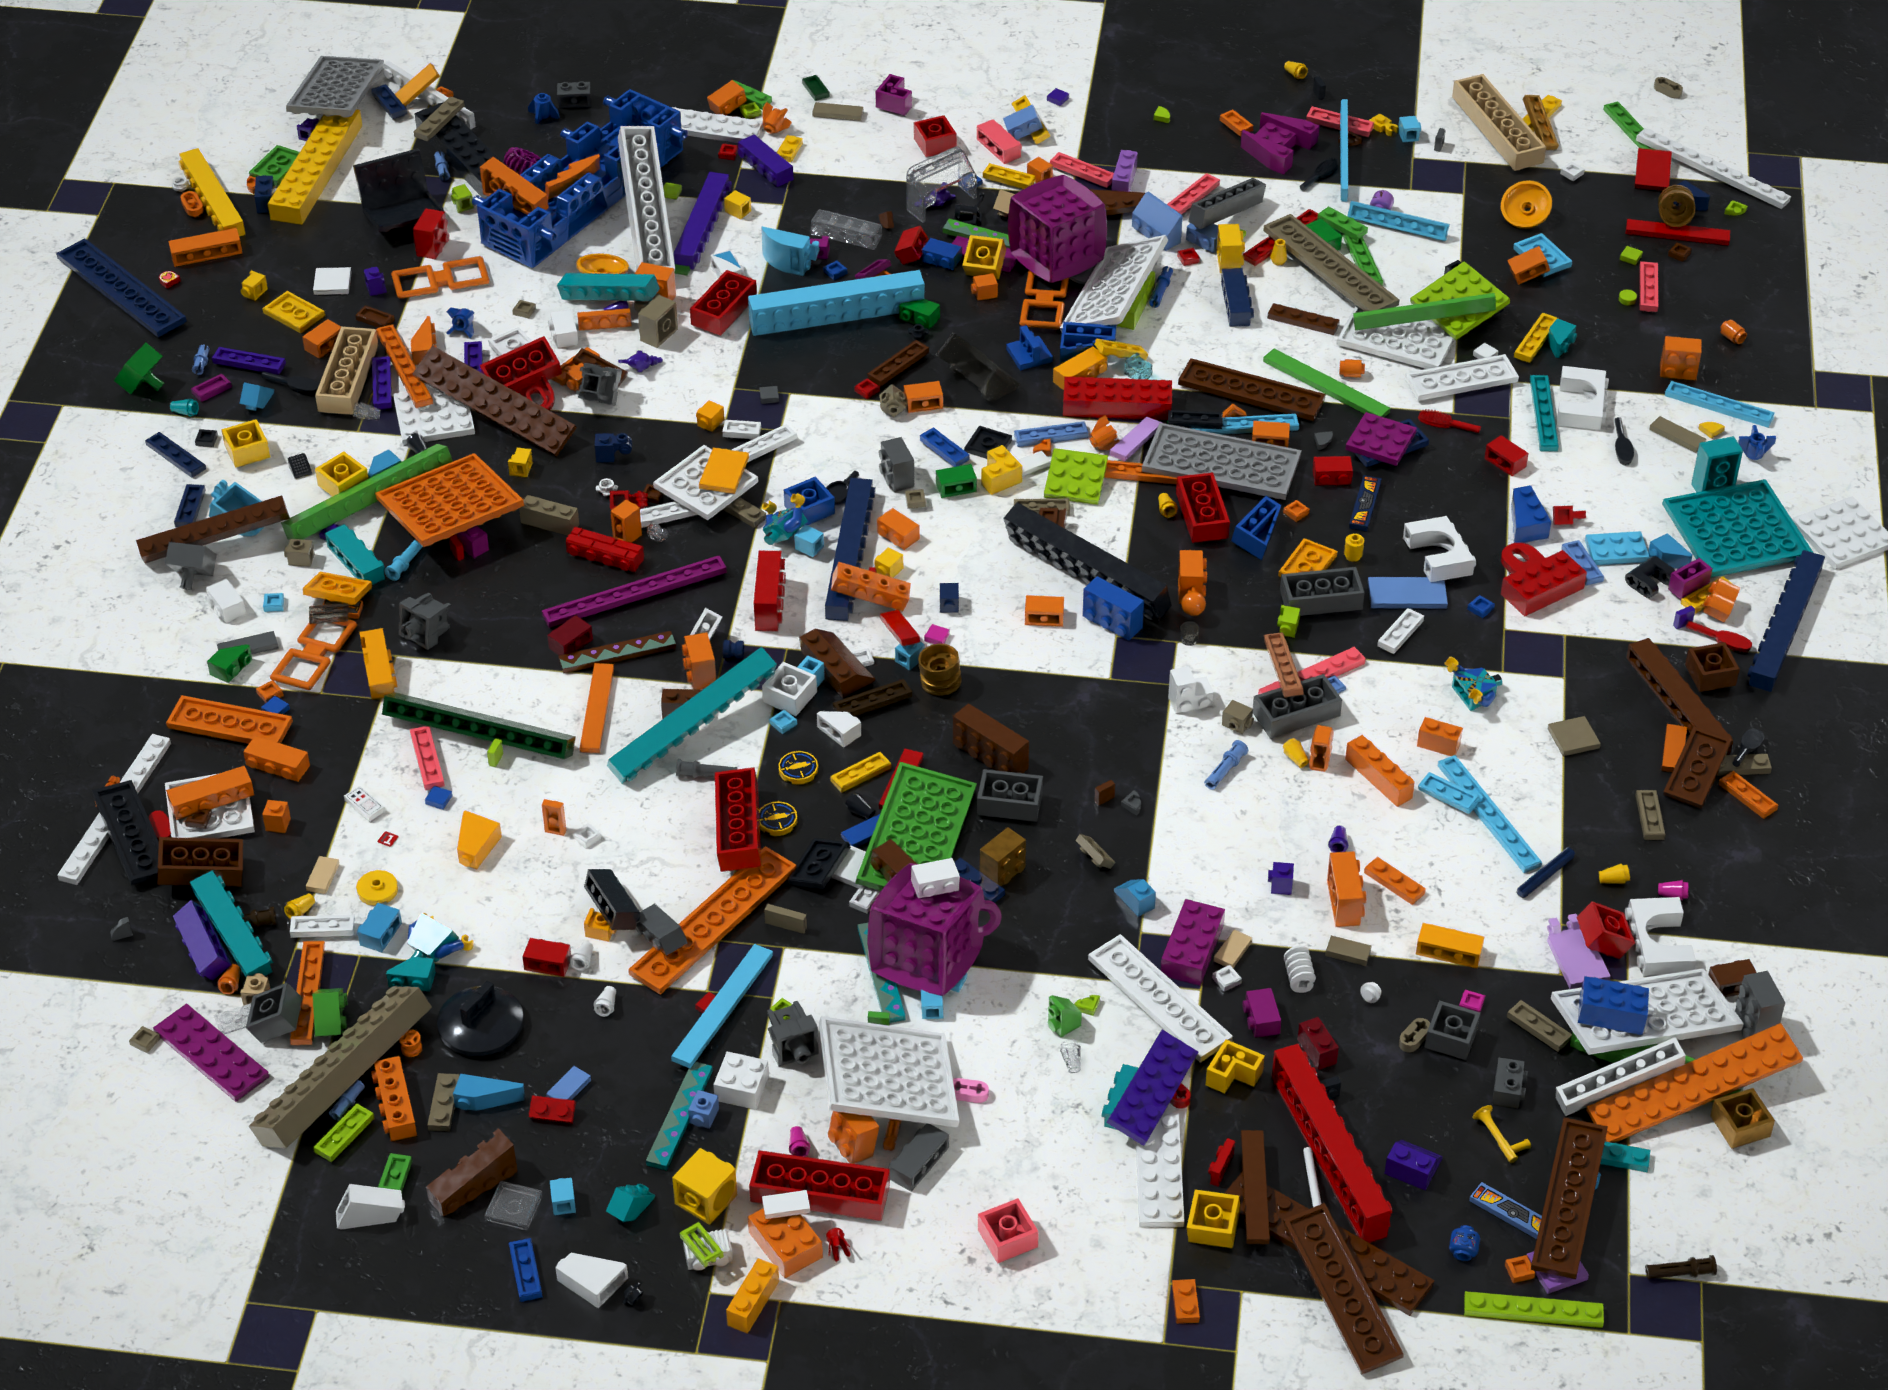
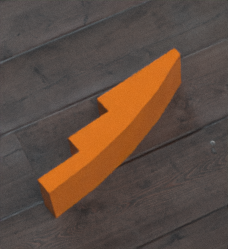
M597 154L570 163L568 170L557 173V179L546 182L545 193L548 200L560 195L588 172L591 174L597 172L600 169V155Z

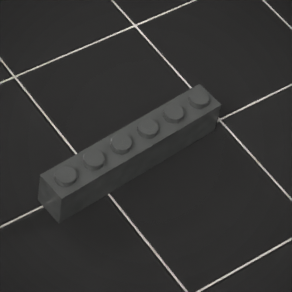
M1251 178L1192 203L1188 222L1196 228L1202 229L1263 202L1266 184Z

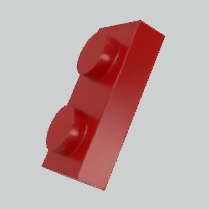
M532 1095L529 1118L573 1123L576 1101Z
M1227 1138L1224 1145L1219 1146L1216 1154L1217 1160L1216 1162H1211L1208 1174L1211 1175V1185L1219 1187L1234 1155V1140Z

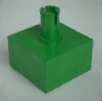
M145 342L125 363L114 381L130 395L144 381L158 391L164 382L152 372L163 356Z

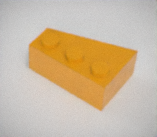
M383 628L359 632L371 699L384 698L385 695L393 693L394 688L398 686L396 676L391 675L395 674L393 662L389 663V661H392L391 650L386 648Z

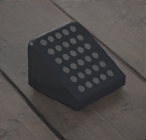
M305 453L288 458L289 468L295 479L312 474Z

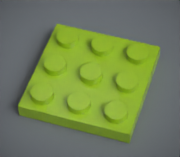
M1054 448L1044 497L1052 499L1069 498V501L1099 505L1108 455Z

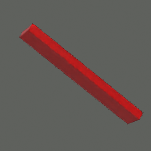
M1308 209L1298 216L1297 219L1306 225L1318 220V213ZM1268 236L1243 253L1244 260L1254 266L1258 265L1271 256L1275 240Z
M1627 219L1626 234L1727 246L1730 242V230L1687 225L1671 227L1665 223Z

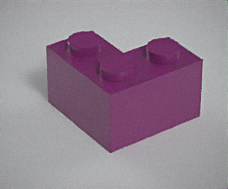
M889 74L875 91L876 108L905 116L912 108V91L905 89V79L903 77Z

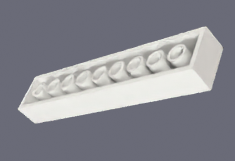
M620 126L618 144L636 270L641 262L674 268L675 272L654 126Z

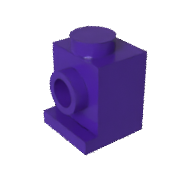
M307 118L301 125L298 124L299 140L307 141L320 120L317 118Z
M377 267L364 269L365 283L369 295L387 293L383 273H379Z

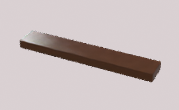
M1241 1130L1246 1243L1269 1244L1263 1130Z

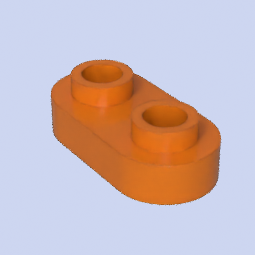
M187 191L181 194V203L189 216L197 217L203 213V204L196 192Z

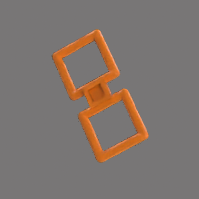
M482 256L444 262V270L434 272L431 265L393 271L391 275L397 297L403 299L438 292V287L448 286L449 289L454 290L488 284L490 279ZM478 263L482 278L454 282L451 268ZM427 272L430 287L403 291L399 277Z
M1029 270L1025 294L1036 296V300L1025 299L1023 301L1020 326L1060 329L1065 304L1061 301H1054V298L1066 297L1069 278L1061 281L1060 291L1032 289L1036 274ZM1029 306L1057 308L1055 322L1027 320Z
M316 612L297 638L298 643L306 645L302 651L294 648L289 649L270 675V679L311 690L331 663L330 658L324 657L327 651L339 652L357 627L356 621ZM320 620L346 626V629L335 644L308 638ZM293 657L320 663L307 682L281 675Z

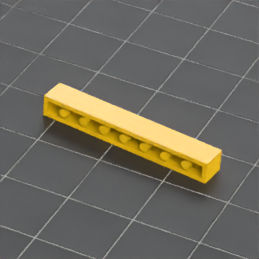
M199 148L179 153V167L181 170H184V175L186 179H189L191 188H195V192L200 197L203 207L206 206L207 214L211 216L214 226L217 225L218 231L237 228L239 236L246 235L242 218Z

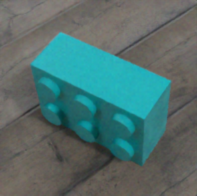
M1734 436L1699 443L1691 482L1696 492L1736 485L1743 449Z

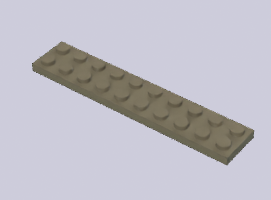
M1292 214L1264 225L1263 231L1275 241L1277 239L1285 240L1286 249L1364 312L1393 308L1399 305L1400 299Z

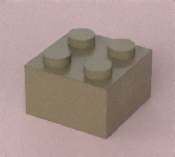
M658 295L638 313L640 341L658 348L678 330L675 301Z

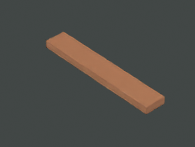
M1281 632L1264 635V641L1283 696L1304 695L1303 687L1284 634Z

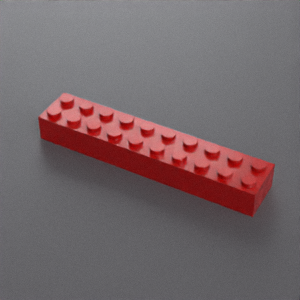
M1299 1044L1274 1050L1271 1078L1308 1146L1312 1149L1315 1159L1357 1236L1368 1243L1386 1238L1388 1228L1390 1227V1215L1392 1214L1391 1204L1384 1199L1382 1188L1374 1181L1371 1168L1367 1167L1364 1163L1362 1152L1357 1150L1354 1145L1353 1136L1347 1132L1343 1118L1338 1116L1333 1100H1329L1324 1084H1320L1315 1068L1309 1064L1307 1053L1302 1051Z

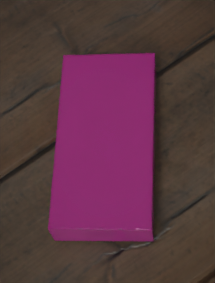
M882 259L875 261L855 274L856 280L876 276L891 266L890 260Z
M220 374L191 388V391L199 401L203 402L232 388V384L223 374Z

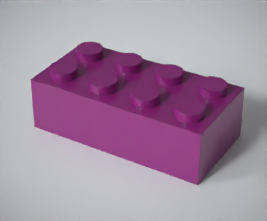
M1185 899L1161 959V971L1167 977L1201 986L1224 927L1225 909Z

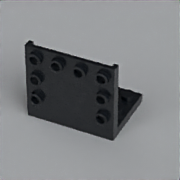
M418 148L353 165L363 213L379 232H388L392 228H403L407 224L417 223L426 208L444 212L443 207L428 192L421 154Z

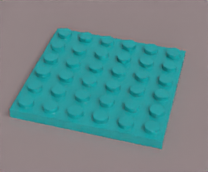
M1766 479L1663 499V507L1694 557L1702 559L1713 568L1711 578L1793 562L1797 556H1801L1803 550L1813 552Z

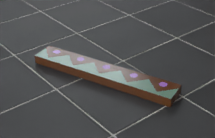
M671 631L559 655L558 658L564 674L594 667V663L608 664L675 649L676 643Z

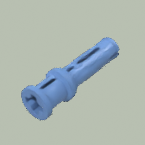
M1235 740L1232 743V748L1223 754V760L1204 781L1207 788L1214 790L1229 770L1237 766L1241 757L1248 753V747L1244 742Z

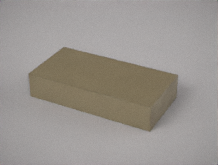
M767 904L765 908L766 924L805 933L807 929L806 914Z
M1331 935L1325 956L1366 966L1372 946Z

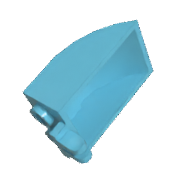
M761 226L762 254L765 260L778 270L804 276L805 272L810 269L811 260L816 261L819 242L813 241L810 244L809 236Z
M221 480L211 493V496L215 499L209 505V517L262 501L238 483L234 482L232 485L227 486L228 483L225 480ZM264 527L258 528V529H255V530H252V531H249V532H246V533H242V534H239V535H242V536H255V535H257Z

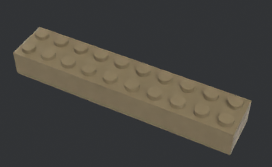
M393 986L388 989L386 995L381 1000L376 1001L372 1005L371 1010L361 1015L353 1027L345 1030L343 1036L338 1041L333 1042L328 1047L329 1050L317 1057L309 1069L301 1072L299 1078L284 1089L283 1094L273 1099L264 1112L257 1114L249 1128L260 1144L266 1147L287 1148L424 1016L432 1006L420 988Z

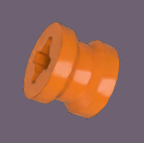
M408 1030L399 1039L403 1055L414 1057L421 1053L422 1043L419 1032Z

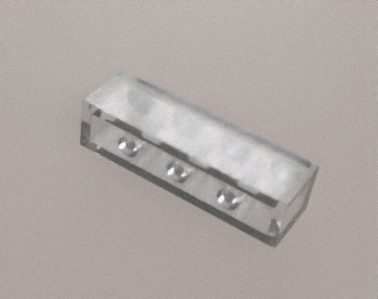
M819 209L811 220V234L820 237L829 236V239L875 250L882 239V224Z

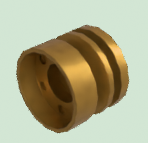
M1672 185L1664 189L1659 196V213L1665 224L1671 227H1681L1688 224L1694 217L1695 201L1693 194L1688 188L1682 185Z
M939 643L930 645L920 652L918 661L922 688L927 693L938 696L955 692L962 682L958 651L948 644Z

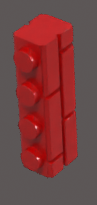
M574 527L571 534L566 538L567 553L587 558L590 561H598L607 566H615L624 571L636 572L644 560L643 546L582 528Z

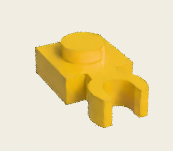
M1378 114L1369 120L1374 122L1373 129L1380 133L1385 131L1386 135L1390 137L1393 131L1398 133V126L1392 124V120L1382 114Z

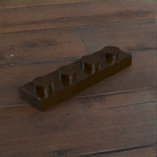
M902 679L834 702L833 709L835 712H848L854 717L912 697V690L906 681Z

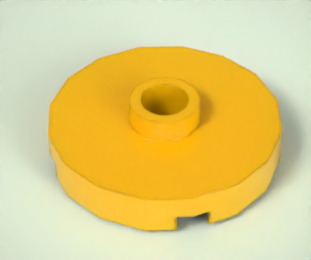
M383 870L370 871L364 874L356 885L359 899L368 905L375 906L377 903L390 902L398 892L397 879L393 874Z

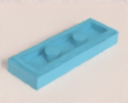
M1430 772L1418 785L1420 791L1467 814H1470L1480 801L1479 795Z

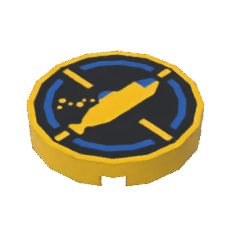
M790 752L784 755L778 764L781 778L786 782L787 780L791 781L795 785L812 781L818 773V762L808 752Z
M780 801L771 802L759 810L760 829L764 833L766 831L773 836L785 835L790 833L798 823L797 812L788 803Z

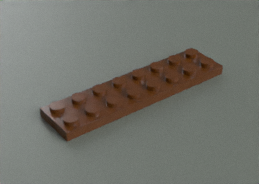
M1190 358L1178 379V385L1272 411L1296 414L1299 418L1311 421L1315 420L1326 396L1324 393Z
M1563 1118L1531 1270L1576 1280L1608 1126Z
M1320 1204L1283 1219L1284 1225L1360 1374H1365L1402 1359L1403 1352L1326 1204Z

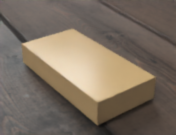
M319 856L306 884V891L326 894L339 867V859Z
M1233 930L1214 956V962L1225 967L1230 965L1234 968L1251 945L1252 937Z

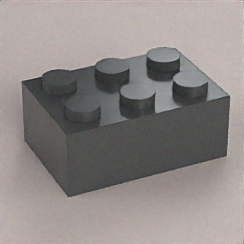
M983 769L977 797V815L1037 822L1043 793V776Z
M1768 970L1744 975L1742 985H1740L1735 1012L1744 1023L1741 1030L1743 1039L1781 1022L1785 1001Z

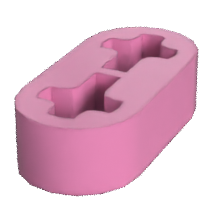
M962 1078L953 1079L954 1090L957 1087L960 1088L959 1091H955L956 1100L982 1103L988 1099L989 1087L985 1082Z

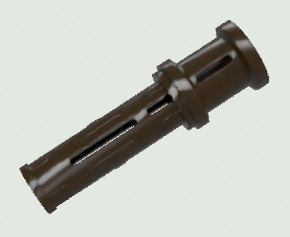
M274 907L262 911L255 909L249 914H244L242 918L244 922L249 921L253 928H259L260 925L266 924L277 925Z
M1710 1255L1709 1258L1700 1259L1690 1257L1688 1261L1647 1264L1645 1272L1647 1279L1690 1275L1696 1278L1698 1275L1703 1274L1716 1276L1717 1264L1714 1255Z

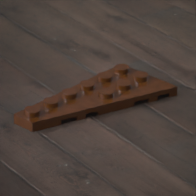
M1089 189L1105 204L1106 216L1133 212L1145 194L1143 192Z

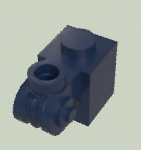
M614 433L595 434L596 462H614L615 451L617 450L623 455H627L632 451V439L625 433H620L617 436H614Z

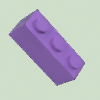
M1121 150L1112 178V191L1130 192L1137 170L1138 152Z

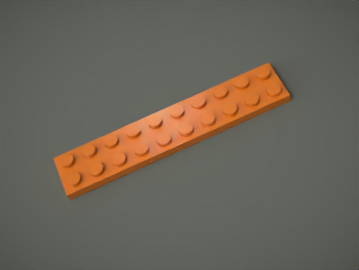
M765 846L761 849V867L739 869L679 923L688 942L687 944L667 956L661 950L657 951L655 947H652L628 969L629 975L661 995L783 884L797 868V865Z
M1779 1023L1587 1106L1586 1111L1594 1124L1608 1126L1605 1141L1616 1143L1801 1063L1803 1057L1783 1025Z

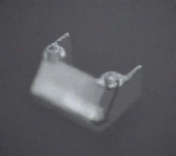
M955 146L913 165L907 171V210L922 223L926 222L925 208L935 203L936 192L957 182L958 186L973 199L977 198V175L965 152L960 147Z

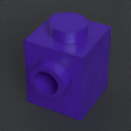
M1273 862V870H1268L1271 894H1292L1294 863Z

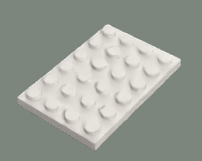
M1357 305L1337 339V345L1426 369L1440 367L1454 342V339L1432 320L1355 331L1353 313L1364 312Z

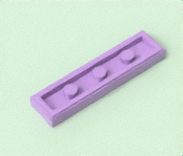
M1146 417L1110 449L1109 455L1126 461L1156 433L1159 423L1162 422Z

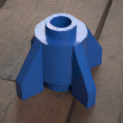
M545 93L536 95L528 106V112L535 114V124H539L542 119L549 116L559 119V111L553 104L551 97Z
M450 307L446 312L453 318V326L446 333L449 335L456 329L464 331L471 338L474 335L472 323L474 320L473 310Z
M1753 425L1751 436H1739L1738 443L1748 458L1758 460L1775 444L1776 436H1766L1765 439V436L1758 432L1757 426Z

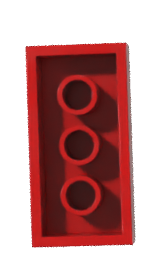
M726 270L690 308L691 325L721 336L749 306L748 296L757 295L756 280Z
M1214 473L1177 476L1176 495L1192 543L1229 538L1230 520Z
M759 550L754 593L755 631H778L779 624H782V612L780 610L784 608V599L781 597H785V586L782 584H786V572H782V570H785V559H782L781 551Z

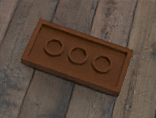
M1693 726L1663 791V795L1702 809L1731 746L1732 739Z

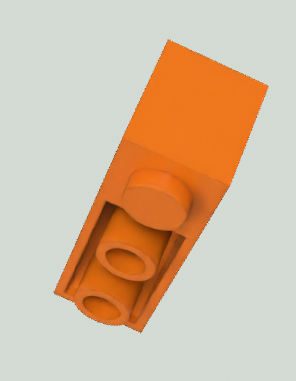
M427 316L411 339V353L414 365L420 364L432 345L436 347V335L432 334L436 333L435 323H431L430 316Z

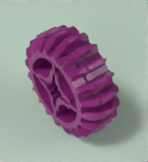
M511 147L505 154L504 164L520 175L539 161L541 157L523 148Z

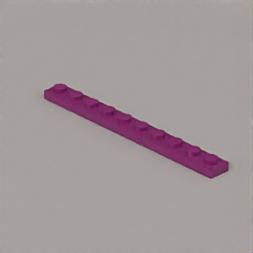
M715 556L542 610V616L548 627L551 628L564 624L575 615L583 618L727 573V568L721 557Z

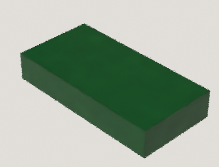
M817 75L802 79V84L815 101L830 97V92Z

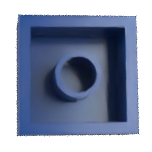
M816 476L784 489V506L786 509L796 506V504L791 502L792 494L799 493L805 497V502L801 506L802 513L808 520L805 525H810L835 514V498Z

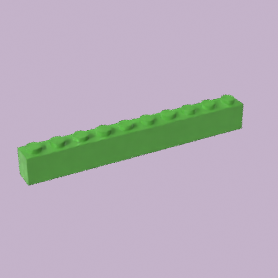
M436 444L281 522L287 539L303 540L377 502L376 492L453 462L448 447Z

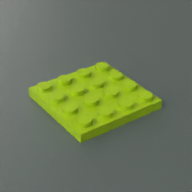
M1464 261L1412 296L1410 302L1414 305L1495 293L1496 310L1432 319L1454 340H1457L1510 304V298Z

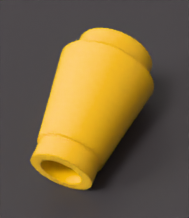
M1287 61L1284 65V69L1296 79H1303L1308 73V68L1305 64Z
M1283 239L1275 241L1270 256L1272 263L1275 265L1285 264L1288 258L1285 240Z
M1167 493L1160 494L1158 500L1161 515L1167 518L1173 517L1177 513V504Z
M1292 738L1284 743V754L1298 765L1299 768H1303L1309 763L1299 740Z
M1622 863L1598 871L1600 883L1625 884L1626 881H1630L1628 866L1622 865Z
M308 893L288 901L284 907L286 916L289 919L292 916H303L315 904V898Z

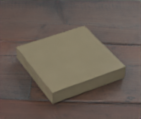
M1585 716L1548 724L1547 729L1562 756L1600 748L1601 743Z

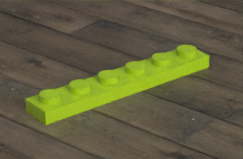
M1467 1291L1464 1294V1316L1603 1328L1604 1324L1603 1303Z

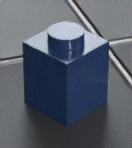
M940 583V613L959 612V583Z

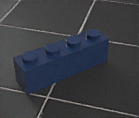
M1243 268L1222 269L1221 286L1229 327L1250 326L1251 319L1254 318V309L1250 308L1252 300L1251 297H1248L1249 286H1246L1247 275H1244Z

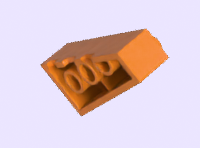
M492 157L480 166L484 195L489 197L500 188L512 194L513 208L527 215L537 207L544 210L549 208L546 193L495 157Z

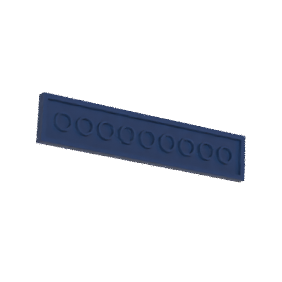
M84 238L56 253L57 259L155 336L160 337L187 322L185 315Z

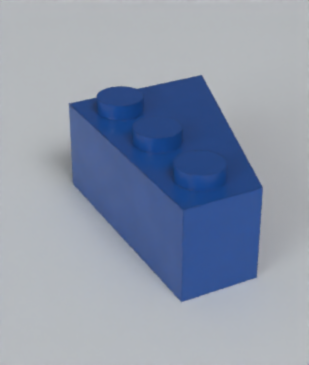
M1063 322L1060 362L1068 361L1092 346L1097 349L1094 345L1096 339L1116 342V325L1104 326L1101 324Z
M1532 486L1513 488L1511 513L1514 543H1526L1549 538L1551 520Z
M1265 496L1235 526L1231 541L1262 560L1281 505Z

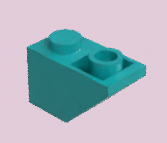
M1558 318L1550 326L1547 340L1556 358H1559L1562 353H1566L1569 345L1574 343L1577 338V333H1575L1576 325Z
M411 957L387 970L388 987H419L421 991L430 992L436 973L434 959Z
M643 1184L616 1187L606 1212L623 1222L634 1221L653 1201L655 1195L649 1192V1188Z

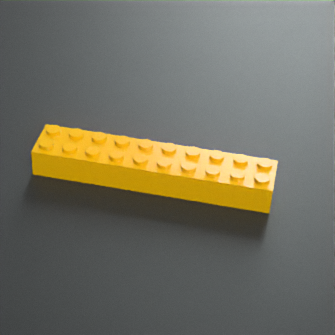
M356 109L350 117H341V115L325 116L323 114L268 202L270 220L300 225L304 223L362 128L360 110Z

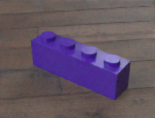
M755 134L738 141V155L776 187L794 180L793 166Z
M190 900L173 915L176 922L175 927L183 937L182 942L188 947L189 957L195 962L197 973L202 977L206 976L214 980L232 964L207 913L202 906Z

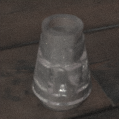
M363 402L355 403L353 417H357V419L379 420L381 409Z
M1076 1040L1062 1042L1060 1053L1068 1072H1079L1081 1070V1046Z

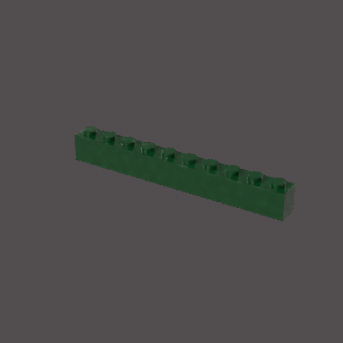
M396 692L384 696L382 715L491 742L499 739L502 740L503 745L560 759L573 756L576 736Z

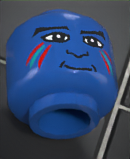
M1467 1225L1454 1229L1451 1233L1449 1250L1453 1256L1461 1261H1469L1477 1256L1480 1235L1474 1231L1473 1227Z

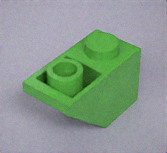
M1054 995L1049 997L1047 1023L1051 1031L1063 1037L1081 1026L1082 1012L1069 999Z

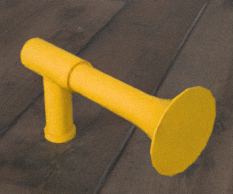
M1487 1105L1480 1108L1474 1113L1473 1119L1484 1122L1509 1163H1513L1518 1159L1515 1153L1531 1148V1143L1528 1139L1510 1146L1491 1117L1493 1107Z

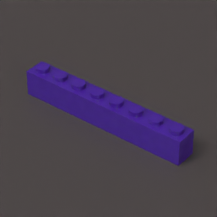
M709 172L673 253L674 264L690 266V269L694 270L696 264L700 262L701 253L705 251V244L709 242L710 232H713L714 223L718 221L719 212L723 209L724 198H726L728 191H731L732 182L729 181V174Z

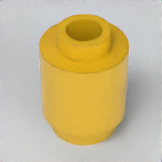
M1350 534L1345 540L1344 555L1347 560L1356 562L1363 556L1364 538L1359 534Z

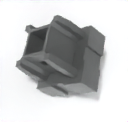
M584 363V366L580 367L583 376L582 384L579 390H576L578 398L616 405L618 383L621 380L622 370Z
M430 593L424 594L417 599L408 597L399 603V635L416 642L427 650L438 644V637L450 628V624L447 622V610L451 607V604H442L433 599Z
M794 1001L789 1007L776 1011L767 1010L772 1024L768 1028L773 1042L772 1053L778 1067L793 1063L794 1061L798 1064H804L810 1060L811 1056L819 1054L817 1042L818 1026L812 1014L806 1016L798 1001ZM789 1016L790 1019L784 1020L783 1017Z

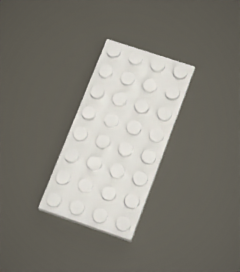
M1166 235L1107 247L1104 259L1096 265L1064 322L1101 324L1104 326L1120 324L1167 244L1168 239Z
M1704 968L1620 981V983L1649 988L1648 1017L1643 1035L1578 1023L1581 988L1555 991L1551 995V1000L1588 1055L1659 1044L1675 1037L1677 1040L1739 1031L1742 1030L1744 1025Z

